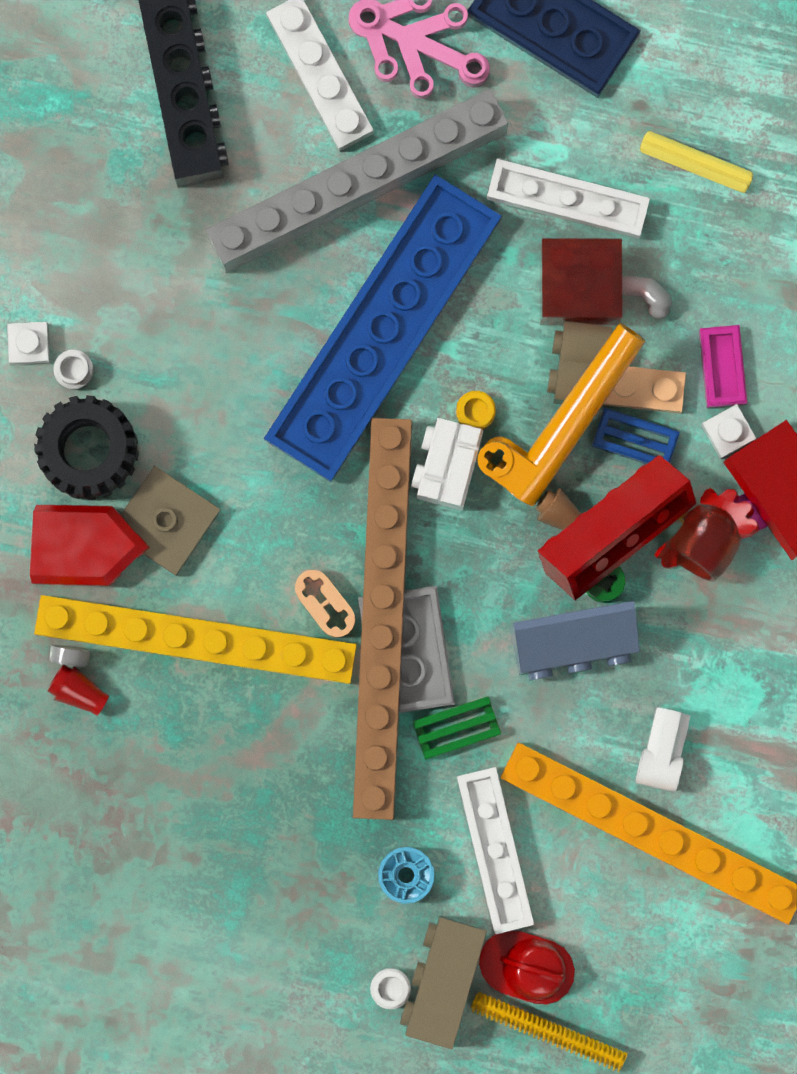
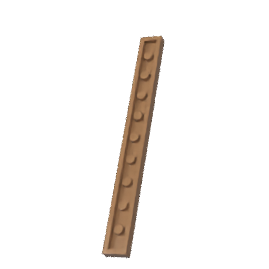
M372 418L353 802V818L395 820L413 426L411 419Z

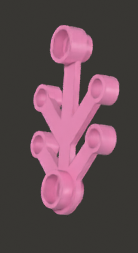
M360 0L350 9V28L359 37L367 38L375 61V75L380 81L390 82L398 74V64L393 57L388 56L382 35L397 41L411 79L410 91L418 99H425L433 92V79L425 73L418 52L458 70L461 82L468 87H479L487 81L490 65L483 55L469 53L465 56L426 37L449 28L453 30L463 28L467 23L468 12L462 4H450L444 13L406 26H402L391 19L411 11L424 13L430 9L432 0H428L426 4L421 6L415 4L413 0H395L384 5L377 0ZM452 11H459L462 13L463 19L460 22H452L448 15ZM365 12H372L376 18L372 23H364L361 20V15ZM471 62H477L481 65L482 69L479 73L472 74L467 70V65ZM389 63L393 66L394 70L391 74L384 75L379 71L380 65ZM418 80H425L428 82L429 88L424 92H420L415 89L414 84Z

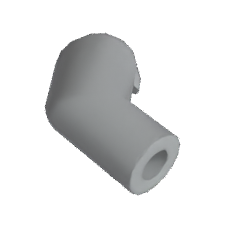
M621 275L619 295L643 297L649 304V314L654 318L662 319L669 315V307L672 306L671 295L657 280L647 277Z

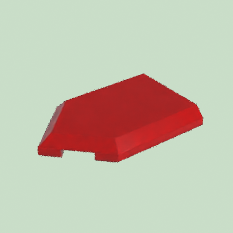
M36 505L33 511L31 582L32 584L110 586L150 546L124 520V517L113 506Z

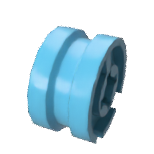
M400 847L389 852L382 860L378 870L379 884L383 892L391 900L402 904L415 903L423 899L431 890L434 882V868L429 858L420 850L412 847ZM404 867L411 868L414 872V878L409 883L401 882L398 878L399 871Z

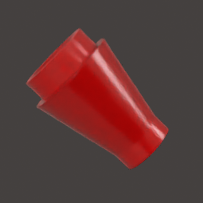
M63 664L47 689V692L55 696L53 700L91 712L96 716L100 714L110 696L99 689L75 666L70 668Z

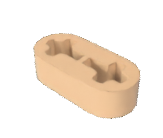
M317 570L303 572L295 583V593L300 602L328 636L343 638L349 635L355 625V614L352 608L324 573ZM310 578L313 582L320 579L324 583L320 587L321 593L326 598L323 603L320 604L313 595L308 597L303 595L302 592L306 589L304 583L306 579ZM330 604L338 614L343 611L348 614L344 620L347 625L345 629L340 630L337 626L330 629L327 626L331 619L324 609Z

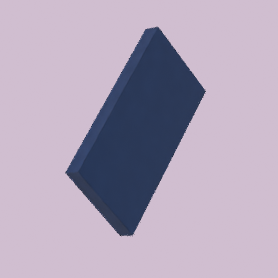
M474 0L467 10L468 17L596 98H599L641 30L593 0Z

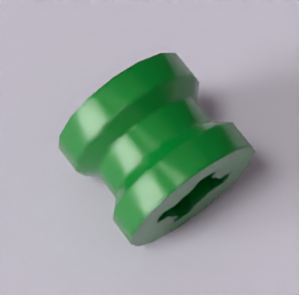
M618 566L608 576L586 592L587 595L599 603H608L615 600L624 590L626 583L625 574Z

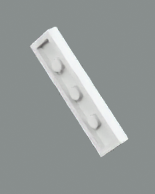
M288 0L267 11L266 16L338 151L340 152L373 135L374 130L304 0Z
M501 159L496 160L487 194V200L638 239L641 235L650 200L648 197Z
M496 767L457 776L494 934L534 925Z

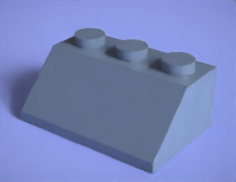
M634 601L515 622L510 628L519 675L528 674L529 681L552 677V669L566 666L568 667V673L591 670V662L607 659L608 666L632 662L631 655L640 652Z

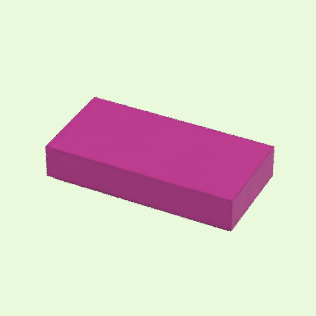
M740 325L700 328L699 338L706 408L728 407L736 404L738 406L746 405L747 394Z

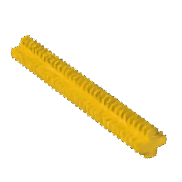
M481 992L476 993L470 1009L472 1008V1013L477 1010V1015L481 1012L482 1017L485 1014L486 1018L491 1016V1021L496 1018V1023L500 1020V1024L505 1022V1026L510 1024L509 1028H512L514 1025V1030L519 1027V1032L524 1030L523 1034H526L528 1031V1036L533 1033V1038L538 1035L537 1040L543 1037L542 1042L547 1039V1044L552 1041V1046L557 1043L556 1047L558 1048L561 1045L562 1050L566 1047V1052L571 1049L570 1053L572 1054L575 1051L576 1056L578 1053H580V1057L585 1055L584 1059H587L589 1056V1061L594 1058V1063L599 1061V1065H601L603 1062V1067L608 1064V1069L613 1066V1071L618 1068L617 1073L620 1072L628 1053L618 1051L617 1048L607 1044L604 1045L603 1042L595 1041L593 1038L590 1039L589 1036L581 1035L574 1030L571 1032L569 1028L562 1027L560 1024L557 1026L555 1022L543 1020L542 1017L534 1016L532 1013L529 1014L528 1011L524 1012L523 1009L515 1008L514 1005L510 1007L509 1003L506 1004L499 999L496 1001V998L487 997L485 993L483 995Z

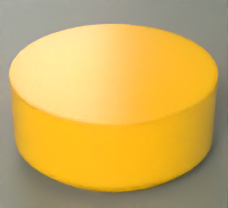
M467 392L457 403L456 417L460 424L485 430L492 424L495 418V403L485 392Z

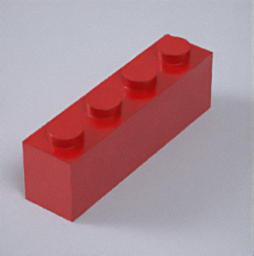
M660 455L648 464L641 466L633 476L619 487L609 491L605 498L587 512L580 514L572 524L558 535L548 539L544 546L537 550L545 574L576 601L697 505L690 480Z

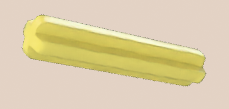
M652 131L646 132L640 145V151L644 154L741 193H745L748 190L753 179V173L749 170Z

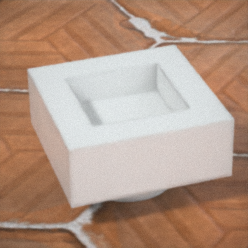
M47 322L7 324L10 365L50 363L49 324Z
M737 404L701 424L720 459L756 440Z

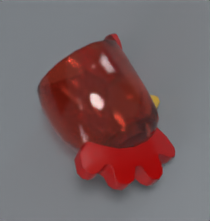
M706 489L700 498V504L678 519L683 525L669 541L657 549L654 556L657 559H661V565L666 569H672L680 565L704 580L715 582L725 573L739 550L742 538L752 537L759 531L760 527L757 521L750 519L754 514V509L749 502L742 501L738 503L739 495L734 489H727L719 496L714 489Z

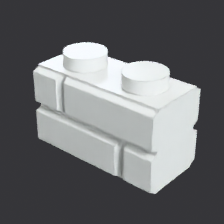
M437 418L435 428L427 426L421 449L428 450L425 466L417 464L411 487L418 489L417 499L463 511L484 430Z

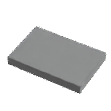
M437 586L405 590L399 713L455 705ZM359 597L358 602L362 622L363 597Z

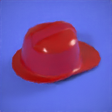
M511 930L493 935L486 941L480 953L479 967L482 977L489 986L502 994L524 1001L544 1005L557 1002L569 992L574 982V964L572 957L564 947L553 941L522 931Z

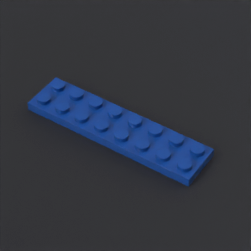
M435 174L265 435L264 441L327 481L332 482L497 227L502 216Z

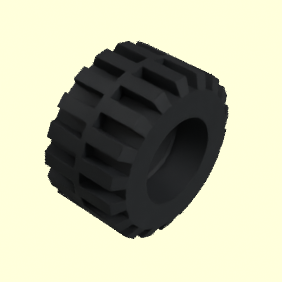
M86 395L85 399H79L78 396L70 397V402L62 404L60 401L54 405L55 410L51 414L46 413L42 418L44 424L42 428H37L35 434L38 440L37 444H34V452L38 457L37 463L40 470L58 490L68 494L70 497L96 500L98 496L108 497L112 495L111 491L117 487L121 489L126 484L125 479L128 475L132 477L135 471V460L138 461V440L132 425L119 408L114 407L111 402L105 399L101 401L96 399L95 396ZM85 426H95L102 429L110 441V450L104 462L91 470H77L69 465L64 456V447L68 437L75 430Z

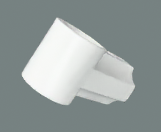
M656 708L647 748H644L642 751L635 783L673 793L676 792L683 766L681 754L688 731L690 715L669 709Z

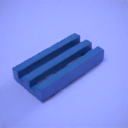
M604 407L591 447L643 464H648L655 458L654 456L602 440L605 434L663 453V458L670 463L680 432ZM608 420L668 438V444L665 445L607 426Z

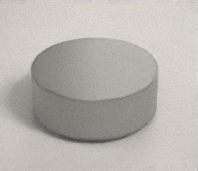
M51 645L49 659L51 662L87 667L91 651L71 646Z

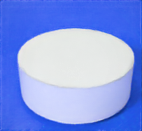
M383 969L372 979L370 987L371 996L375 1003L382 1008H399L406 1003L410 996V981L398 969Z

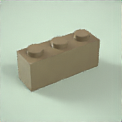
M439 916L437 924L429 922L423 946L429 947L430 950L426 963L418 961L411 985L418 987L414 1003L406 1001L400 1021L401 1025L407 1026L405 1036L453 1049L486 930Z

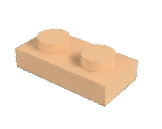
M629 366L603 406L681 414L686 373Z

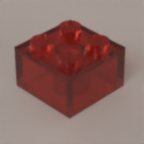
M542 238L540 245V325H564L565 321L592 325H618L622 319V239Z

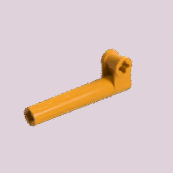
M619 323L529 451H525L506 437L496 436L485 443L478 454L480 470L505 487L517 499L530 506H534L646 342L645 339L629 327ZM501 449L505 453L502 458L504 461H500L497 465L491 462L492 453Z

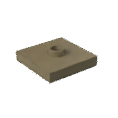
M154 465L121 515L130 527L150 546L144 555L177 576L221 510Z

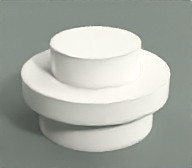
M68 350L58 356L54 363L53 371L56 380L61 386L77 390L85 387L91 381L94 368L91 359L84 352Z

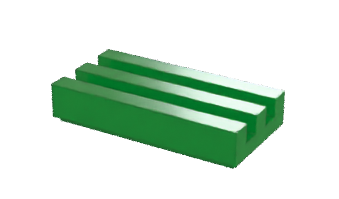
M489 696L412 721L425 760L501 735ZM481 707L484 708V715L427 734L424 733V726ZM486 722L489 723L490 730L433 749L429 747V741Z

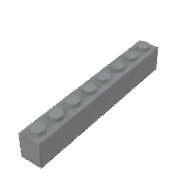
M488 89L207 228L208 239L225 272L228 273L506 135L508 122L491 89Z

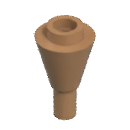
M561 488L557 489L554 493L548 490L535 507L540 512L537 517L538 521L560 530H564L572 524L581 514Z

